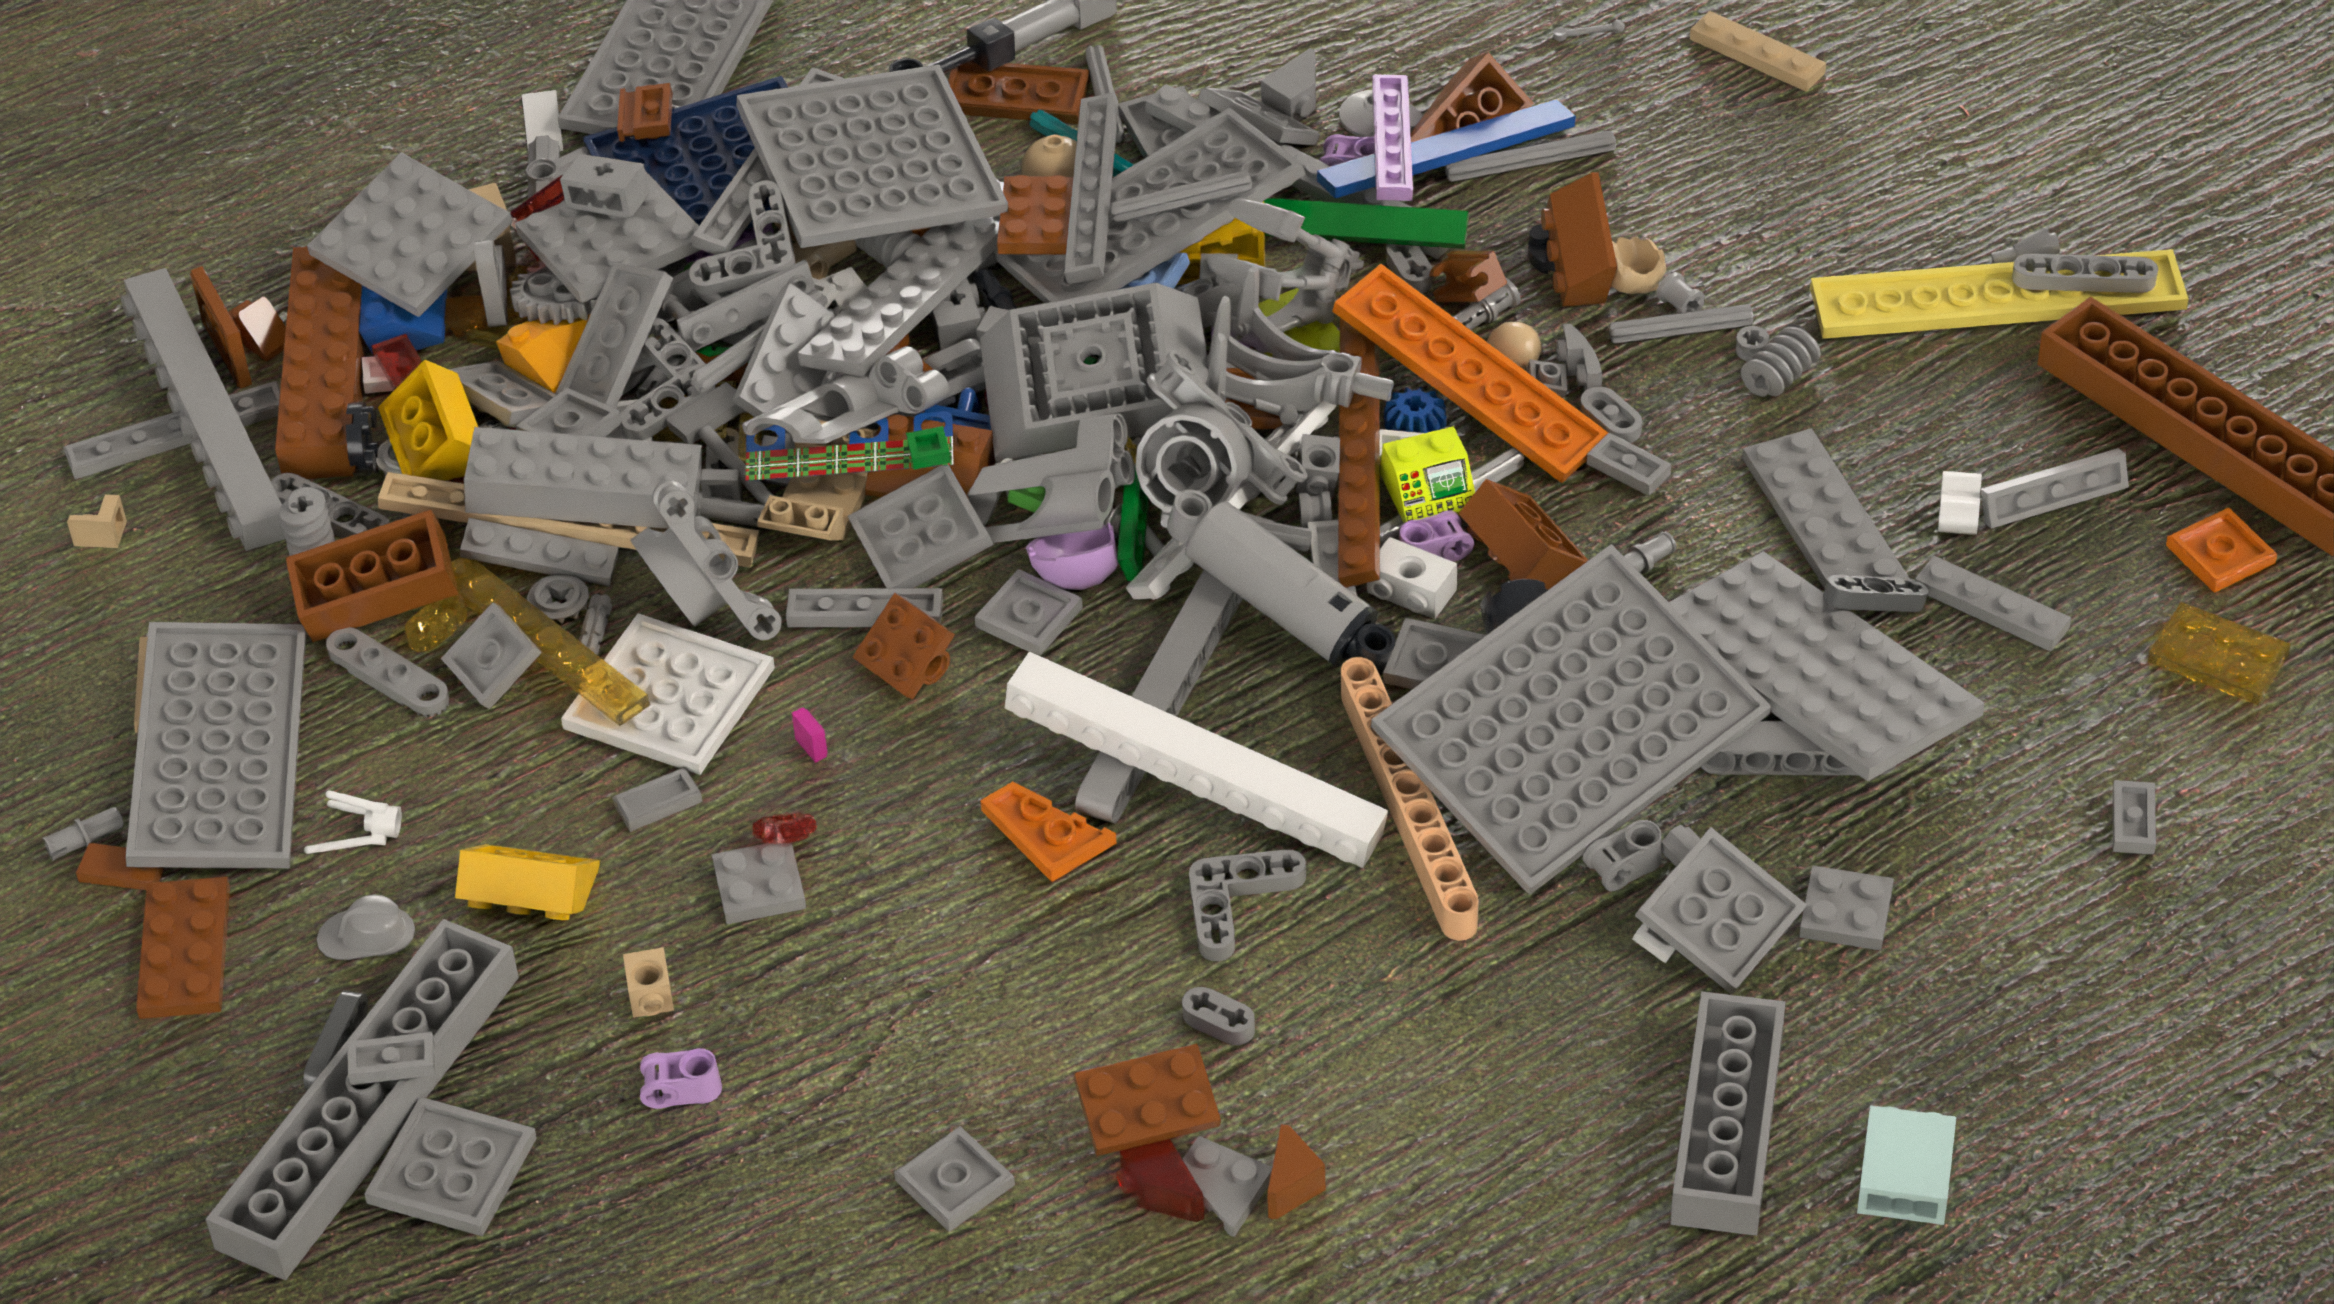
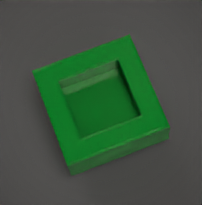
M943 426L906 433L914 470L951 463Z

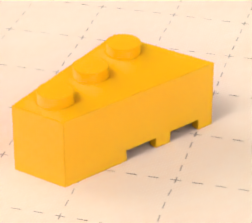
M1234 218L1229 224L1221 226L1206 235L1201 241L1179 252L1187 253L1190 264L1176 285H1185L1200 279L1201 253L1238 254V260L1265 267V232Z

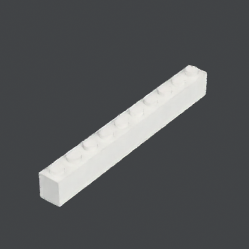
M1028 652L1007 683L1005 709L1013 712L1015 715L1041 724L1057 734H1063L1077 740L1088 748L1099 750L1115 757L1126 765L1135 766L1151 773L1162 781L1171 782L1189 790L1198 797L1207 798L1225 806L1234 813L1243 814L1261 822L1266 827L1299 839L1306 845L1317 847L1335 855L1344 862H1350L1364 868L1383 836L1388 810L1034 653Z

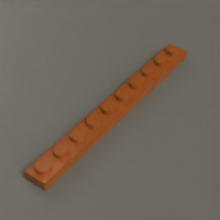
M1340 318V353L1343 352L1351 356L1361 357L1360 373L1379 377V346ZM1354 393L1349 407L1339 405L1338 579L1345 588L1380 580V399Z

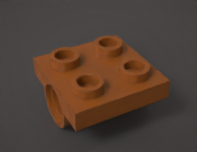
M894 592L854 653L853 658L903 695L914 699L923 684H934L947 671L950 664V655L945 650L955 634L907 599Z

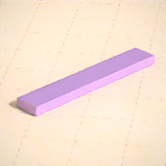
M1373 75L1372 96L1376 200L1412 201L1413 181L1408 76Z

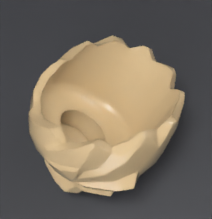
M1619 237L1616 243L1612 241L1617 269L1611 287L1626 294L1650 293L1657 290L1658 282L1663 278L1666 271L1663 250H1658L1650 239L1640 240L1638 237H1633L1629 240Z

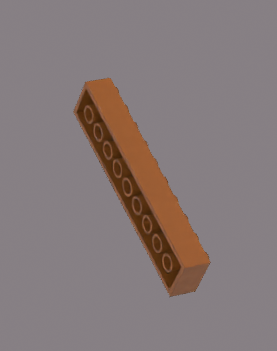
M2093 297L2086 299L2041 333L2038 356L2039 366L2331 556L2334 555V451Z

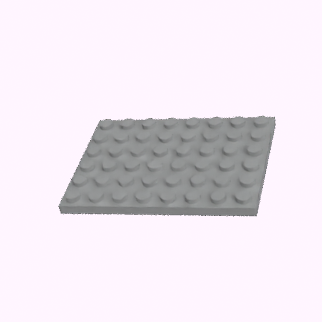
M1611 544L1372 718L1371 727L1530 895L1581 857L1593 842L1609 836L1769 715L1771 705Z

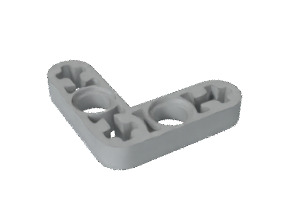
M762 180L755 183L748 192L757 245L701 258L692 264L689 270V277L694 289L699 294L713 295L750 286L795 264L796 260L781 191L776 183ZM766 194L770 195L769 203L771 210L765 211L762 203L763 196ZM776 222L781 225L780 231L774 235L762 233L763 228L769 223ZM772 247L779 248L782 256L781 263L774 264L775 257ZM747 261L752 264L751 269L745 274L733 272L734 266L739 262ZM725 267L728 274L727 277H723L721 268ZM710 272V280L703 281L704 273Z
M493 239L474 241L475 261L489 328L507 326V283L503 246L494 245Z
M655 318L642 351L669 380L623 410L621 414L622 431L625 437L631 440L649 439L668 426L666 419L715 389L714 385L706 392L700 393L691 385L690 379L693 377V373L706 364L666 321ZM650 334H654L655 336L661 335L662 343L664 346L661 348L659 341L655 337L649 338L648 336ZM674 354H680L687 358L679 366H672L666 362ZM666 397L678 400V404L671 409H664L658 405ZM636 419L639 422L644 421L645 424L640 426L637 423L632 424L631 421Z
M1277 850L1203 858L1194 862L1189 869V885L1200 954L1210 961H1222L1232 956L1235 951V932L1229 897L1289 891L1299 888L1306 880V861L1304 856L1294 850ZM1291 867L1292 872L1286 873L1284 868ZM1270 868V875L1266 876V869ZM1244 869H1252L1258 873L1253 879H1242L1237 876L1238 872ZM1225 873H1229V880H1225ZM1203 876H1211L1212 880L1204 881ZM1209 904H1216L1223 908L1221 912L1214 915H1208L1201 911L1204 906ZM1219 929L1221 943H1213L1211 930Z

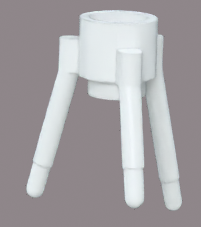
M327 791L325 793L326 797L333 799L327 802L328 807L365 815L364 830L371 831L372 834L370 836L306 846L304 852L310 854L370 844L385 846L387 837L397 838L399 835L402 819L401 807L389 806L387 803L372 802L343 793Z

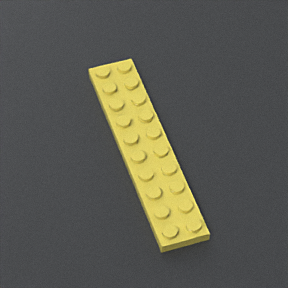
M2173 249L2094 255L2145 257L2153 260L2158 266L2156 286L2151 291L2144 293L2023 289L2013 282L2014 262L1811 278L1810 286L1822 339L2059 320L2089 297H2093L2119 315L2187 310L2189 300ZM2064 269L2057 271L2059 274L2065 276H2072L2075 274L2071 270ZM2108 271L2094 272L2096 275L2102 277L2112 276V274Z

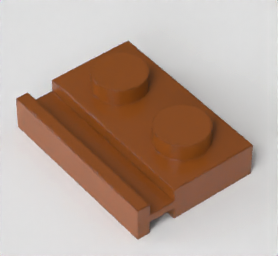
M670 83L638 86L633 92H626L625 88L620 89L617 124L620 141H625V136L635 135V140L644 138L657 139L670 135L673 98Z

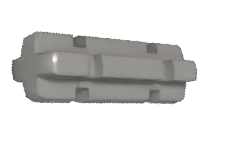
M596 593L590 599L589 609L586 612L580 632L582 635L579 637L576 646L578 655L581 658L588 657L594 659L598 655L599 644L602 642L608 622L607 617L610 615L612 608L611 598L606 594L601 596Z

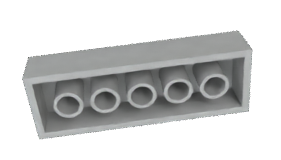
M474 427L464 478L465 513L668 529L670 526L652 501L654 488L664 480L673 479L679 481L694 501L695 517L701 483L702 445ZM675 497L668 500L672 507L678 503Z
M1701 991L1674 1180L1671 1225L1757 1236L1783 1035L1785 1001Z

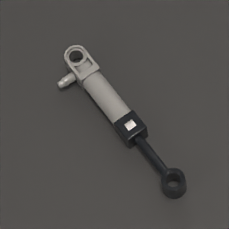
M1048 0L1004 21H999L993 17L967 29V48L927 66L940 65L943 73H946L963 64L974 61L986 71H991L1015 60L1016 51L1074 25L1081 30L1113 16L1117 11V0ZM902 58L891 63L889 72L923 67V64L916 59Z

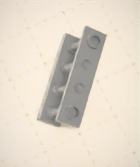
M770 231L765 233V235H774ZM754 238L730 251L757 245V240ZM772 247L775 257L774 264L781 263L782 256L779 248ZM805 259L750 286L737 288L740 290L724 298L722 296L737 289L713 295L699 294L694 289L689 277L690 269L673 277L656 318L663 319L666 322L676 319L682 339L693 351H696L769 316L782 287L788 283H791L805 294H809L816 289L808 262ZM747 261L739 262L734 266L733 272L745 274L751 269L752 264ZM725 267L721 268L723 277H727L728 274ZM710 272L704 273L703 281L710 280ZM705 304H708V306L703 307V308H701V309H699V310H697V311H695V312H693V313H690V312H689V311H693V310H695V309H697V308H699V307H701V306H703V305H705Z

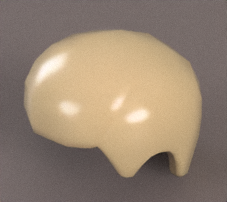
M1504 322L1491 332L1487 343L1522 369L1527 368L1530 359L1538 360L1539 356L1543 354L1538 333L1532 326L1522 322Z

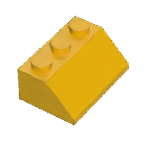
M424 360L379 405L378 409L402 474L443 481L463 477L466 472L474 427H478L458 373Z
M488 844L462 849L459 856L455 898L468 900L467 906L472 908L492 909L493 903L507 905L506 912L527 915L531 913V909L545 911L546 918L569 920L570 914L584 910L599 870L600 860Z

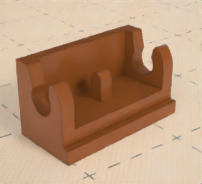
M1451 251L1447 254L1448 258L1435 265L1429 273L1430 277L1439 276L1441 272L1446 275L1445 284L1439 286L1433 292L1437 302H1479L1507 284L1494 251Z

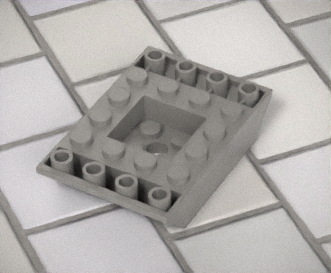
M1151 283L1009 310L980 338L995 460L999 462L1005 458L1015 459L1077 447L1078 426L1082 418L1119 413L1123 416L1127 425V438L1145 435L1149 428L1174 410L1154 393L1147 384L1149 375L1152 373L1156 374L1166 363V356L1170 351H1178L1186 356L1195 366L1203 382L1207 381L1209 364L1207 363V351L1198 298L1159 283ZM1091 355L1102 357L1096 364L1087 365L1083 363Z

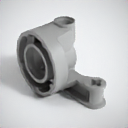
M1170 351L1166 356V363L1156 374L1152 373L1147 378V384L1153 392L1174 410L1149 428L1137 447L1135 468L1142 490L1151 502L1162 510L1164 505H1173L1178 493L1188 489L1204 493L1210 499L1212 507H1214L1217 503L1228 502L1232 499L1241 481L1248 478L1270 501L1283 505L1287 501V494L1298 482H1304L1308 475L1305 468L1295 458L1277 450L1264 440L1251 427L1252 421L1244 410L1234 403H1225L1203 382L1195 366L1186 356L1178 351ZM1192 442L1202 447L1211 460V469L1200 473L1193 464L1184 459L1189 455V447Z
M671 479L660 482L654 488L652 501L670 528L662 533L652 530L648 526L630 540L657 579L694 626H697L711 614L728 604L754 638L769 640L775 637L781 628V617L773 608L771 602L765 597L739 590L732 580L738 569V560L730 547L724 541H721L718 531L707 518L702 516L694 517V501L679 481ZM675 497L678 503L672 507L668 500ZM702 532H709L708 539L705 538ZM718 554H725L724 561ZM763 614L765 619L759 622L756 617Z

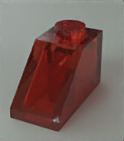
M1170 1139L1119 1151L1121 1169L1116 1171L1119 1185L1126 1195L1132 1194L1140 1208L1196 1223L1205 1219L1203 1193Z

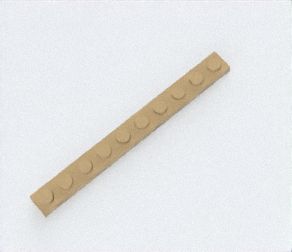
M387 472L378 496V509L414 515L431 509L435 517L440 519L468 523V519L473 518L635 550L636 548L630 540L647 528L629 525L465 513L464 484ZM712 523L718 531L721 541H724L735 554L738 566L751 568L759 542V530ZM650 527L652 530L662 533L667 530V528ZM702 532L705 538L708 539L709 532ZM718 554L724 561L725 554Z

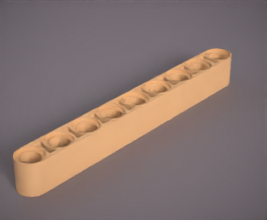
M1350 658L1341 667V700L1442 932L1453 940H1467L1473 937L1478 929L1479 901L1477 893L1431 790L1371 727V719L1392 705L1375 665L1367 658Z

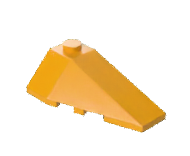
M591 314L588 315L587 320L579 317L574 319L573 323H569L567 319H564L557 325H554L553 320L540 324L538 318L534 321H527L509 329L508 334L496 341L504 364L551 392L556 393Z

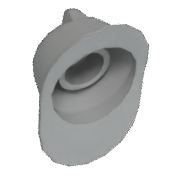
M366 895L357 899L347 911L337 913L329 918L319 929L317 943L319 950L325 956L335 960H352L370 956L390 955L405 949L414 937L415 926L412 918L405 911L400 910L398 905L391 899L383 895Z

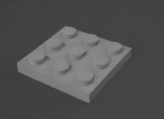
M949 465L939 466L847 516L886 588H914L994 545Z
M1710 827L1641 906L1635 916L1732 995L1803 912L1807 904Z
M420 1097L364 1193L366 1202L373 1206L483 1237L537 1139L535 1128Z

